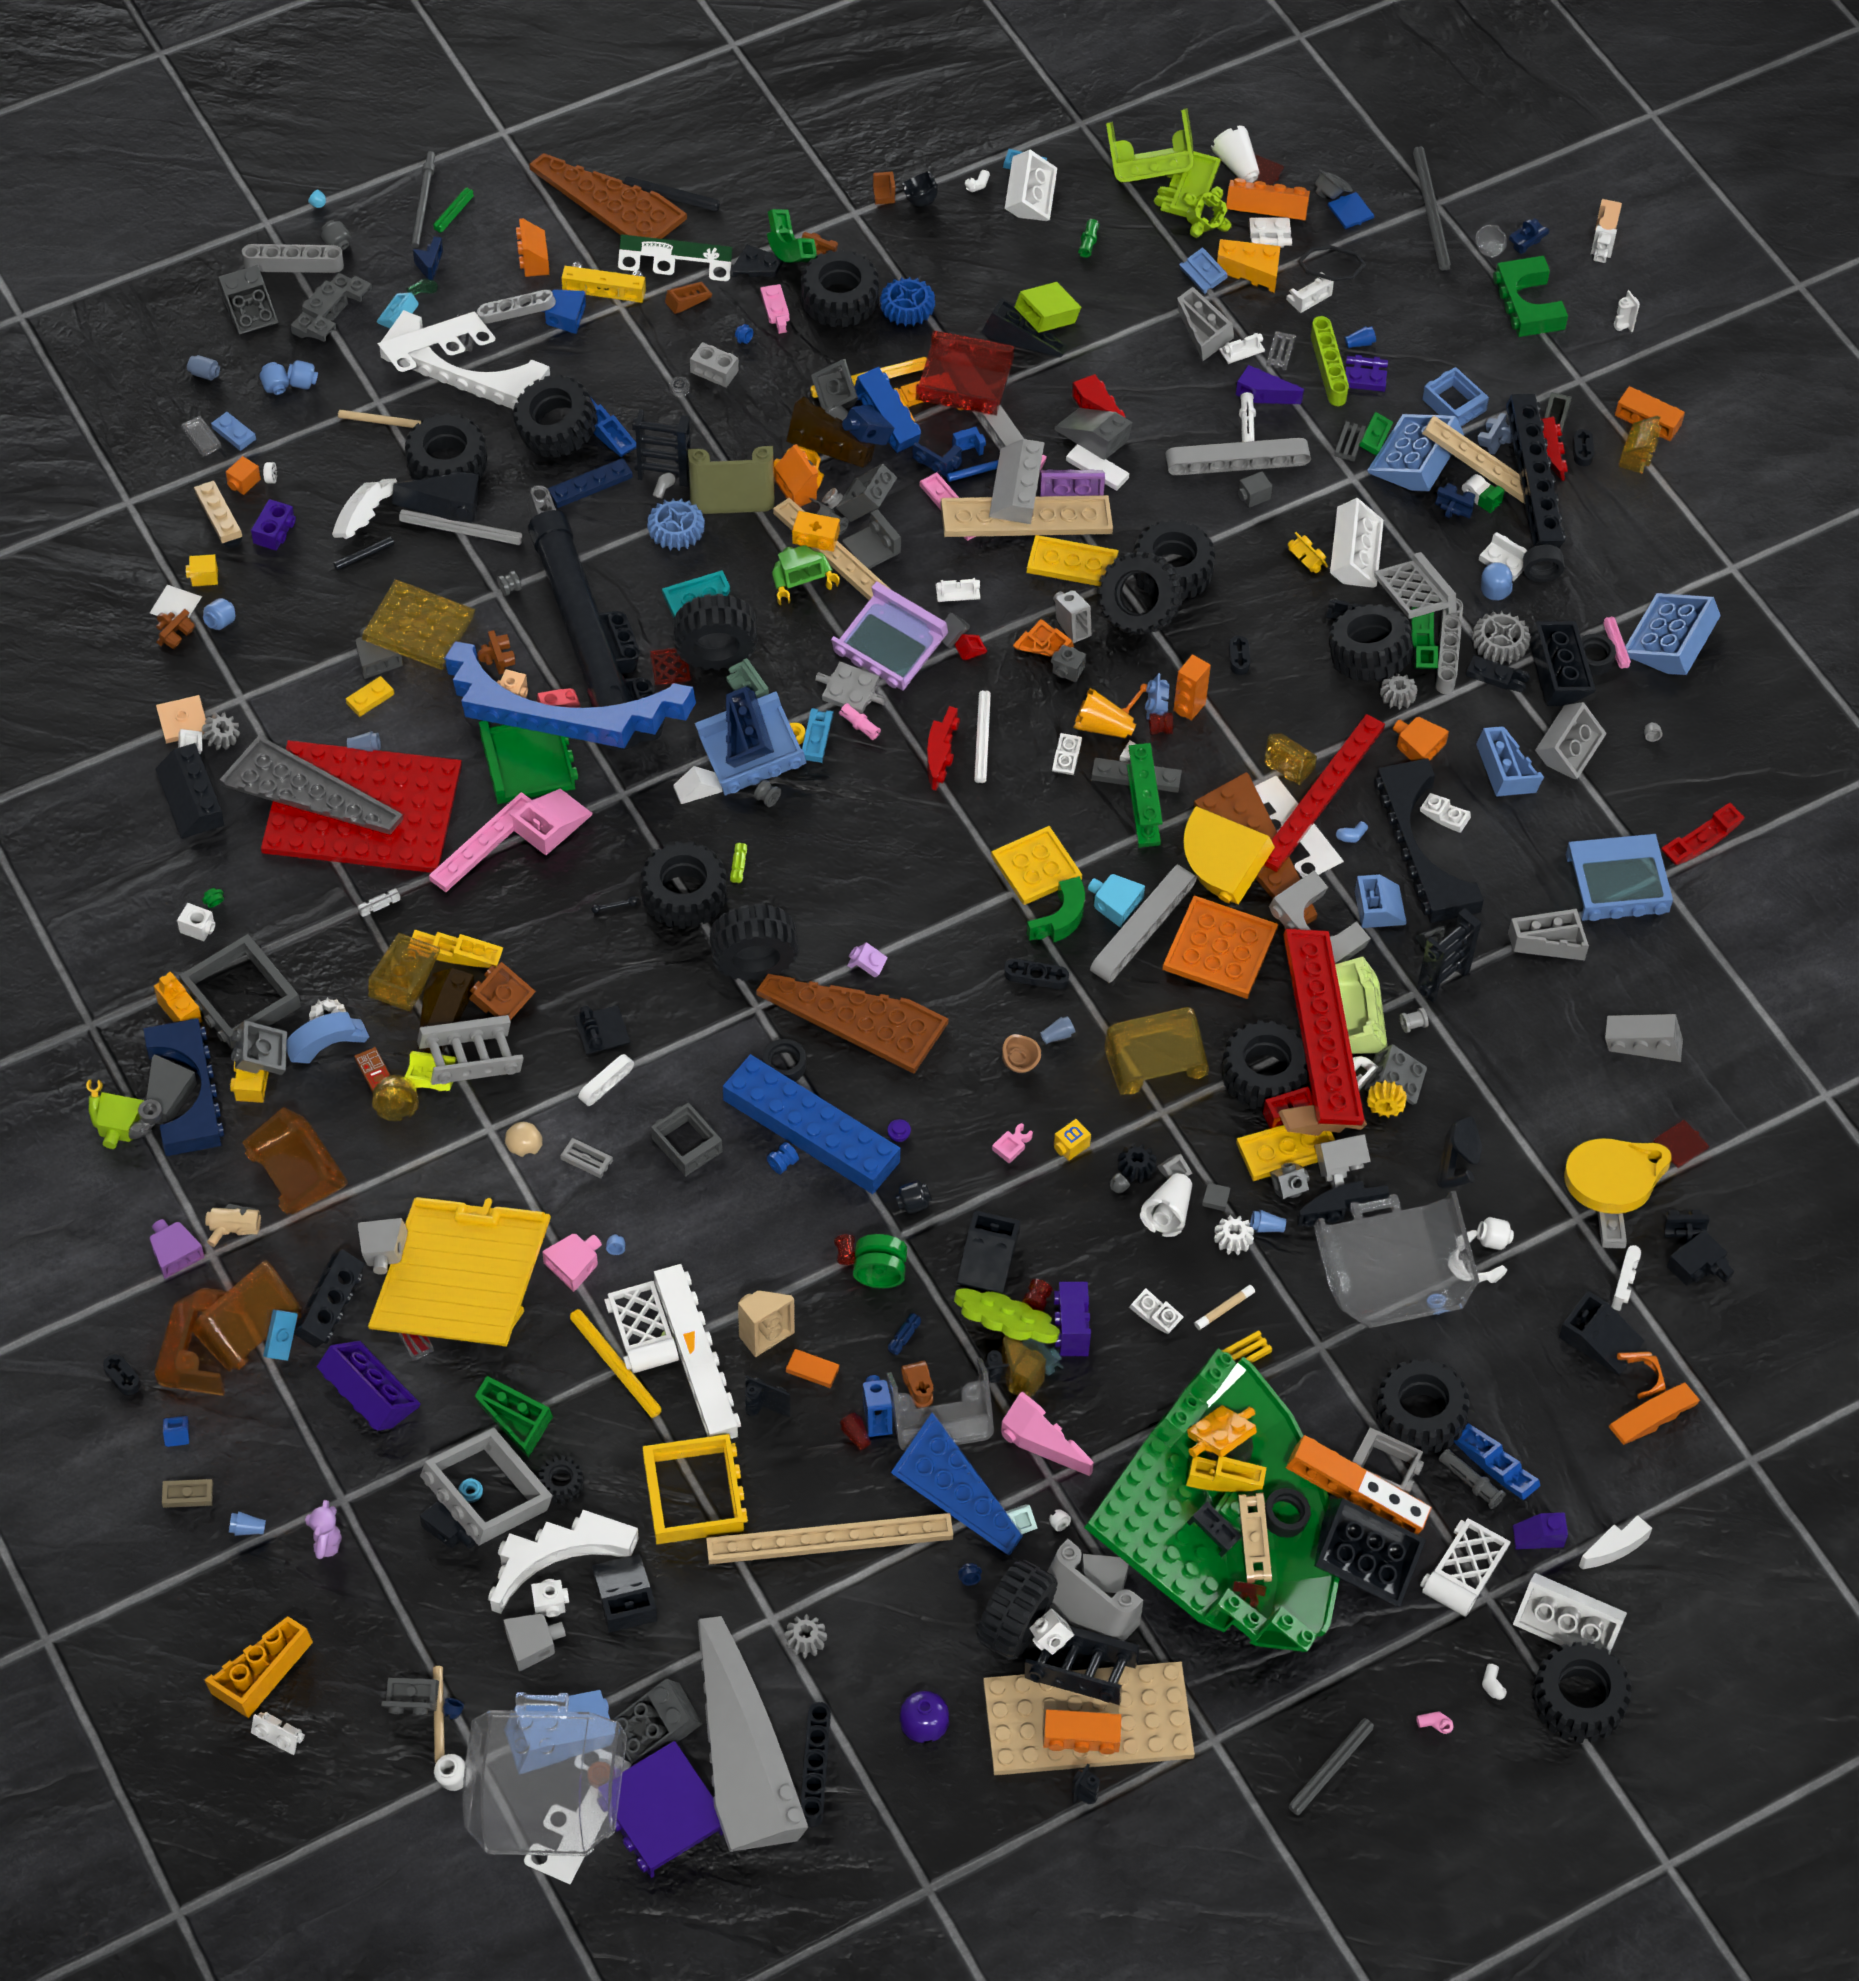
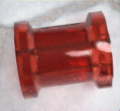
M843 1234L834 1239V1244L838 1248L839 1254L837 1262L841 1265H850L856 1260L854 1250L855 1237L853 1235Z

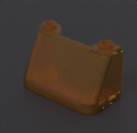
M285 1107L280 1109L242 1142L246 1148L245 1154L252 1162L257 1161L264 1166L282 1195L279 1196L280 1202L278 1204L286 1214H296L340 1191L348 1184L347 1179L309 1122L301 1115Z
M265 1260L204 1311L194 1322L191 1331L220 1363L231 1372L235 1368L240 1370L249 1361L247 1356L267 1338L273 1309L295 1312L298 1314V1320L301 1316L302 1307L274 1267Z

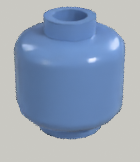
M300 360L289 364L287 372L289 384L292 387L308 390L311 384H316L318 372H314V365Z
M272 362L262 367L259 377L265 391L275 395L284 393L289 386V378L284 366Z
M218 598L204 608L203 620L208 627L221 630L235 620V608L231 602Z

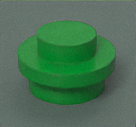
M209 889L204 893L202 901L209 908H213L224 901V892L222 889Z

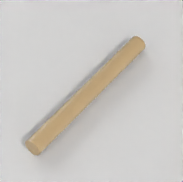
M339 410L338 418L408 428H413L417 423L421 424L419 420Z
M442 1666L433 1667V1679L439 1681L437 1710L434 1711L435 1763L445 1755L444 1714L442 1712L444 1704Z

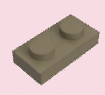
M212 1479L163 1481V1508L212 1506L213 1504Z

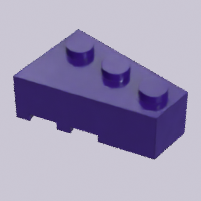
M1059 1282L1058 1291H1054V1305H1058L1059 1312L1054 1313V1324L1059 1326L1060 1330L1055 1347H1060V1356H1089L1091 1329H1089L1088 1282Z

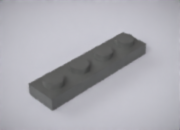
M1095 758L1091 780L1129 786L1127 764L1131 763ZM1154 766L1157 789L1178 793L1182 770Z

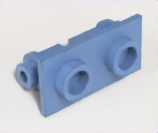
M1160 673L1148 682L1146 692H1148V699L1145 704L1147 720L1152 715L1157 716V719L1160 720L1165 719L1168 715L1167 700L1169 699L1170 685L1167 680H1160Z

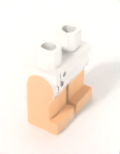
M1605 199L1601 201L1591 254L1594 255V261L1605 263L1607 257L1611 258L1622 205L1620 202Z

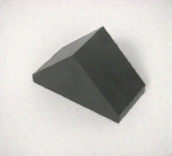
M1551 392L1544 418L1554 417L1556 424H1560L1561 432H1563L1572 397Z

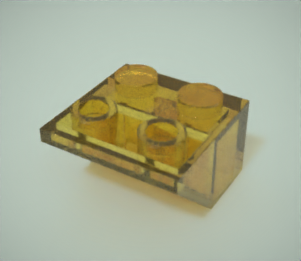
M1654 416L1633 423L1621 454L1619 467L1643 474L1645 466H1650L1653 457L1650 453L1655 452L1659 441L1655 438H1659L1662 426L1659 425L1660 416Z
M1282 733L1270 734L1268 736L1264 763L1271 769L1283 774L1288 780L1300 785L1315 769L1317 756Z
M1005 1335L1002 1344L1003 1364L1009 1363L1005 1376L1008 1391L1017 1396L1024 1392L1032 1399L1044 1382L1046 1359L1040 1352L1032 1351L1019 1340L1011 1339Z

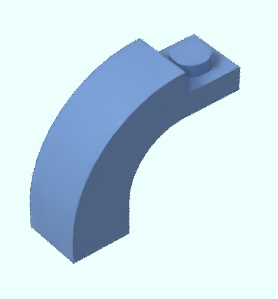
M348 1012L331 1013L315 1018L293 1032L287 1039L286 1052L291 1062L310 1063L322 1049L331 1044L343 1041L365 1043L369 1035L361 1019L350 1018Z

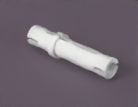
M1246 392L1240 396L1241 409L1239 410V416L1242 423V442L1254 441V417L1256 416V410L1253 406L1254 396L1252 393Z

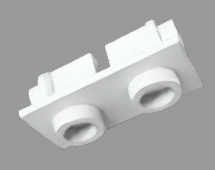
M1629 290L1626 297L1622 298L1618 303V315L1614 321V327L1617 331L1628 328L1631 332L1634 330L1640 304L1638 299Z
M1257 333L1244 338L1242 341L1240 339L1231 343L1227 342L1225 346L1219 348L1228 364L1265 352L1260 343L1263 341V337Z
M975 578L960 580V582H956V580H941V582L936 584L938 602L980 599V580H975Z
M260 1712L259 1715L255 1714L253 1716L251 1733L294 1755L297 1742L301 1743L305 1736L302 1730L288 1723L281 1728L282 1720L270 1715L268 1712Z

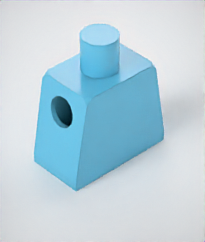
M1112 874L1105 883L1095 878L1092 879L1088 890L1096 894L1094 901L1095 909L1122 928L1144 899L1145 886Z

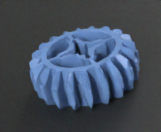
M672 498L671 502L664 500L663 505L657 503L656 508H652L651 514L648 517L647 528L651 539H654L655 544H660L662 548L668 546L670 551L673 547L678 550L681 547L688 549L689 544L695 546L696 540H700L701 534L704 532L705 520L696 504L691 505L690 500L684 502L682 498L679 501H675Z

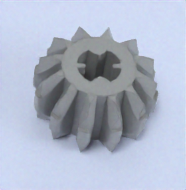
M1398 673L1395 677L1384 679L1380 689V697H1383L1384 704L1390 703V709L1393 706H1397L1399 710L1402 706L1408 708L1410 703H1414L1416 699L1417 686L1414 685V679H1408L1407 674L1402 677Z
M224 712L221 717L214 713L212 718H206L202 731L205 732L203 739L209 740L208 746L215 744L216 750H218L222 745L226 750L230 745H235L240 731L237 730L239 723H232L234 720L233 716L226 718Z
M807 1614L804 1616V1620L796 1616L794 1619L795 1624L789 1623L787 1625L788 1631L785 1632V1639L788 1641L786 1646L788 1649L794 1648L793 1654L795 1656L800 1652H803L804 1658L807 1657L809 1652L816 1656L817 1649L823 1650V1642L827 1640V1634L824 1632L825 1626L824 1624H818L817 1617L810 1621Z

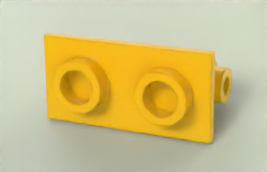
M1295 532L1297 539L1295 541L1291 540L1288 543L1289 551L1298 559L1306 555L1301 562L1311 572L1318 573L1321 570L1322 564L1327 568L1328 565L1325 562L1327 557L1320 549L1315 551L1311 547L1313 543L1307 536L1301 537Z

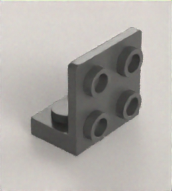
M877 509L870 514L869 527L843 539V545L863 565L871 569L901 553V536Z
M1393 1044L1375 1053L1373 1063L1378 1066V1069L1367 1081L1365 1090L1368 1092L1370 1087L1374 1086L1376 1082L1383 1083L1386 1080L1388 1083H1392L1395 1081V1084L1402 1085L1403 1091L1406 1092V1101L1412 1105L1416 1104L1427 1067Z

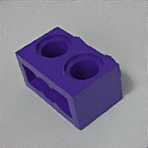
M269 499L251 529L253 544L277 551L280 544L285 542L289 528H292L295 524L296 517L293 513V507Z

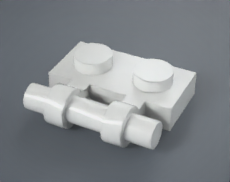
M1249 218L1251 243L1281 246L1280 248L1292 246L1290 218Z

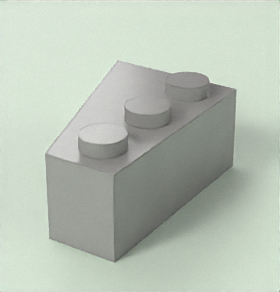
M1194 287L1177 298L1179 314L1202 361L1234 338L1233 324Z
M1577 909L1511 919L1508 935L1514 952L1585 961L1589 945Z

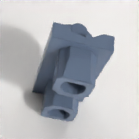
M1500 413L1497 419L1489 418L1486 422V430L1489 433L1480 432L1478 435L1479 446L1488 447L1489 454H1495L1501 444L1513 442L1510 426L1506 423L1507 415L1504 413Z

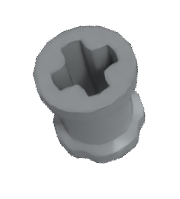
M1422 1007L1410 1014H1400V1024L1405 1033H1409L1411 1029L1421 1026L1426 1028L1429 1025L1428 1016Z

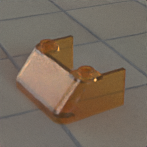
M202 1288L178 1300L173 1305L155 1368V1377L158 1384L164 1387L224 1396L225 1390L221 1374L199 1371L198 1356L187 1350L198 1311L205 1312L210 1310L246 1316L247 1311L242 1293Z

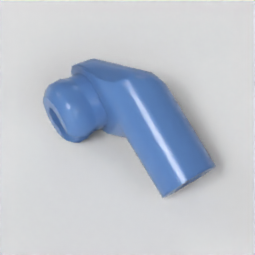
M1360 821L1355 828H1339L1336 832V837L1343 842L1355 843L1367 831L1368 825Z

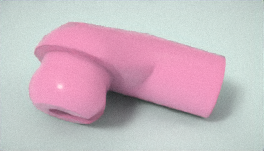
M1441 1712L1416 1716L1419 1728L1432 1726L1443 1734L1450 1733L1454 1728L1452 1720Z

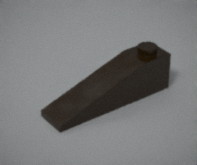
M454 968L433 973L423 994L420 1027L459 1022L470 1001L469 998L473 994L470 992L474 986L473 975ZM447 1045L439 1046L441 1054H443ZM419 1046L417 1048V1052L432 1054L430 1048L419 1049Z

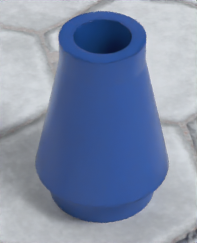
M1364 326L1349 336L1344 337L1348 349L1372 346V343L1376 342L1372 326Z

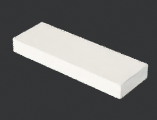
M1078 444L1066 456L1067 462L1081 470H1103L1105 472V484L1116 491L1129 478L1128 472L1106 459L1099 458Z

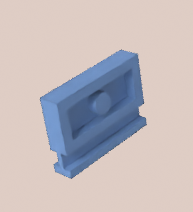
M1203 247L1187 258L1186 262L1179 264L1180 269L1204 294L1207 293L1208 289L1214 288L1228 278L1226 271Z

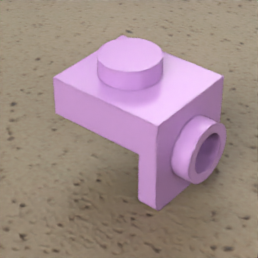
M866 942L859 947L853 948L849 954L851 959L847 966L853 968L858 965L873 977H877L888 957Z

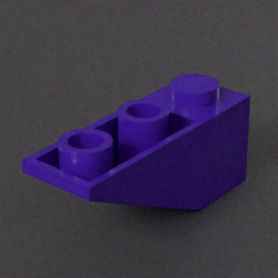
M1248 365L1237 381L1236 395L1240 397L1243 393H1252L1254 396L1253 403L1301 404L1304 388Z

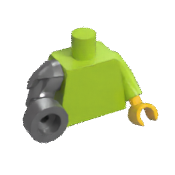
M88 1080L86 1084L87 1089L91 1092L89 1096V1115L93 1126L98 1129L99 1135L105 1137L103 1145L106 1148L115 1149L118 1140L130 1142L132 1139L146 1136L152 1131L151 1128L156 1122L162 1118V1107L156 1100L149 1099L144 1101L104 1092L100 1096L98 1092L103 1087L100 1080H98V1087L95 1090L91 1087V1080Z

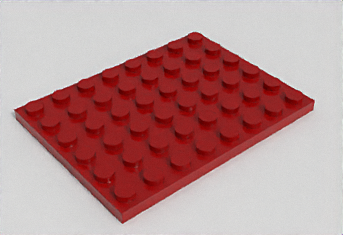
M287 741V751L403 814V820L389 835L273 801L261 846L263 854L432 873L440 866L462 767L461 760L378 750L371 752L343 746Z

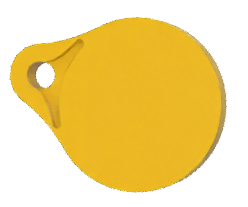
M1615 1139L1590 1140L1580 1144L1570 1153L1564 1173L1565 1184L1568 1191L1578 1202L1592 1210L1609 1214L1627 1213L1638 1209L1649 1199L1656 1183L1669 1170L1671 1153L1669 1149L1658 1143H1631ZM1650 1159H1655V1160H1657L1658 1162H1657V1163H1652V1162H1650L1649 1160H1650Z

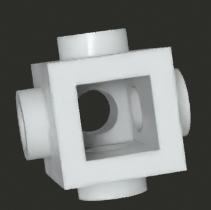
M547 1579L541 1583L531 1584L535 1614L556 1617L561 1613H565L564 1603H569L567 1588L562 1589L561 1580Z
M1052 1608L1030 1627L1034 1635L1032 1640L1040 1650L1046 1649L1052 1655L1074 1636L1067 1621Z

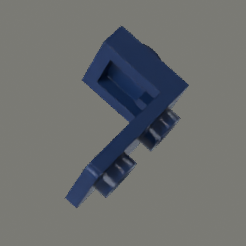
M917 442L913 445V458L944 477H947V474L951 473L954 469H958L962 463V449L956 445L943 458Z

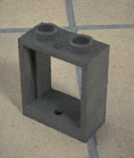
M880 464L854 478L836 509L848 518L850 522L879 508L897 477L884 464Z
M689 1102L684 1106L675 1108L669 1116L657 1120L651 1127L653 1141L685 1177L723 1152L721 1138ZM689 1122L705 1142L682 1157L665 1136L684 1123Z

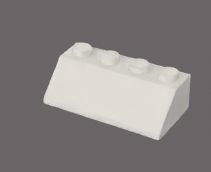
M1358 498L1337 507L1330 573L1343 584L1374 588L1377 586L1374 571L1379 570L1384 520Z
M1535 1573L1529 1583L1513 1625L1560 1646L1568 1644L1571 1647L1573 1642H1582L1584 1646H1587L1588 1642L1593 1643L1595 1648L1601 1650L1604 1647L1609 1650L1608 1654L1610 1655L1627 1613Z

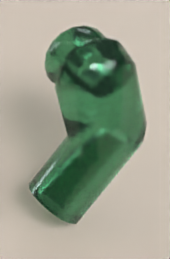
M421 279L407 287L406 290L407 293H412L413 296L419 292L432 294L437 291L438 285L433 280Z

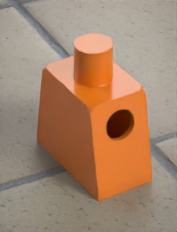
M1416 717L1409 725L1399 719L1393 727V731L1399 734L1398 749L1411 761L1426 758L1430 761L1446 745L1449 733L1448 730L1421 717Z

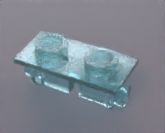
M1031 1338L1022 1340V1345L1032 1357L1038 1352L1040 1353L1034 1361L1043 1373L1051 1375L1054 1373V1367L1057 1365L1062 1369L1064 1368L1059 1361L1062 1357L1054 1347L1050 1349L1047 1343L1038 1342Z

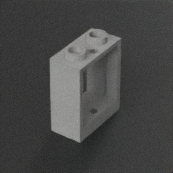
M1370 1427L1352 1462L1357 1463L1363 1468L1373 1447L1410 1463L1411 1465L1401 1485L1381 1477V1479L1409 1494L1415 1482L1412 1481L1414 1474L1419 1475L1424 1465V1462L1421 1461L1423 1451Z

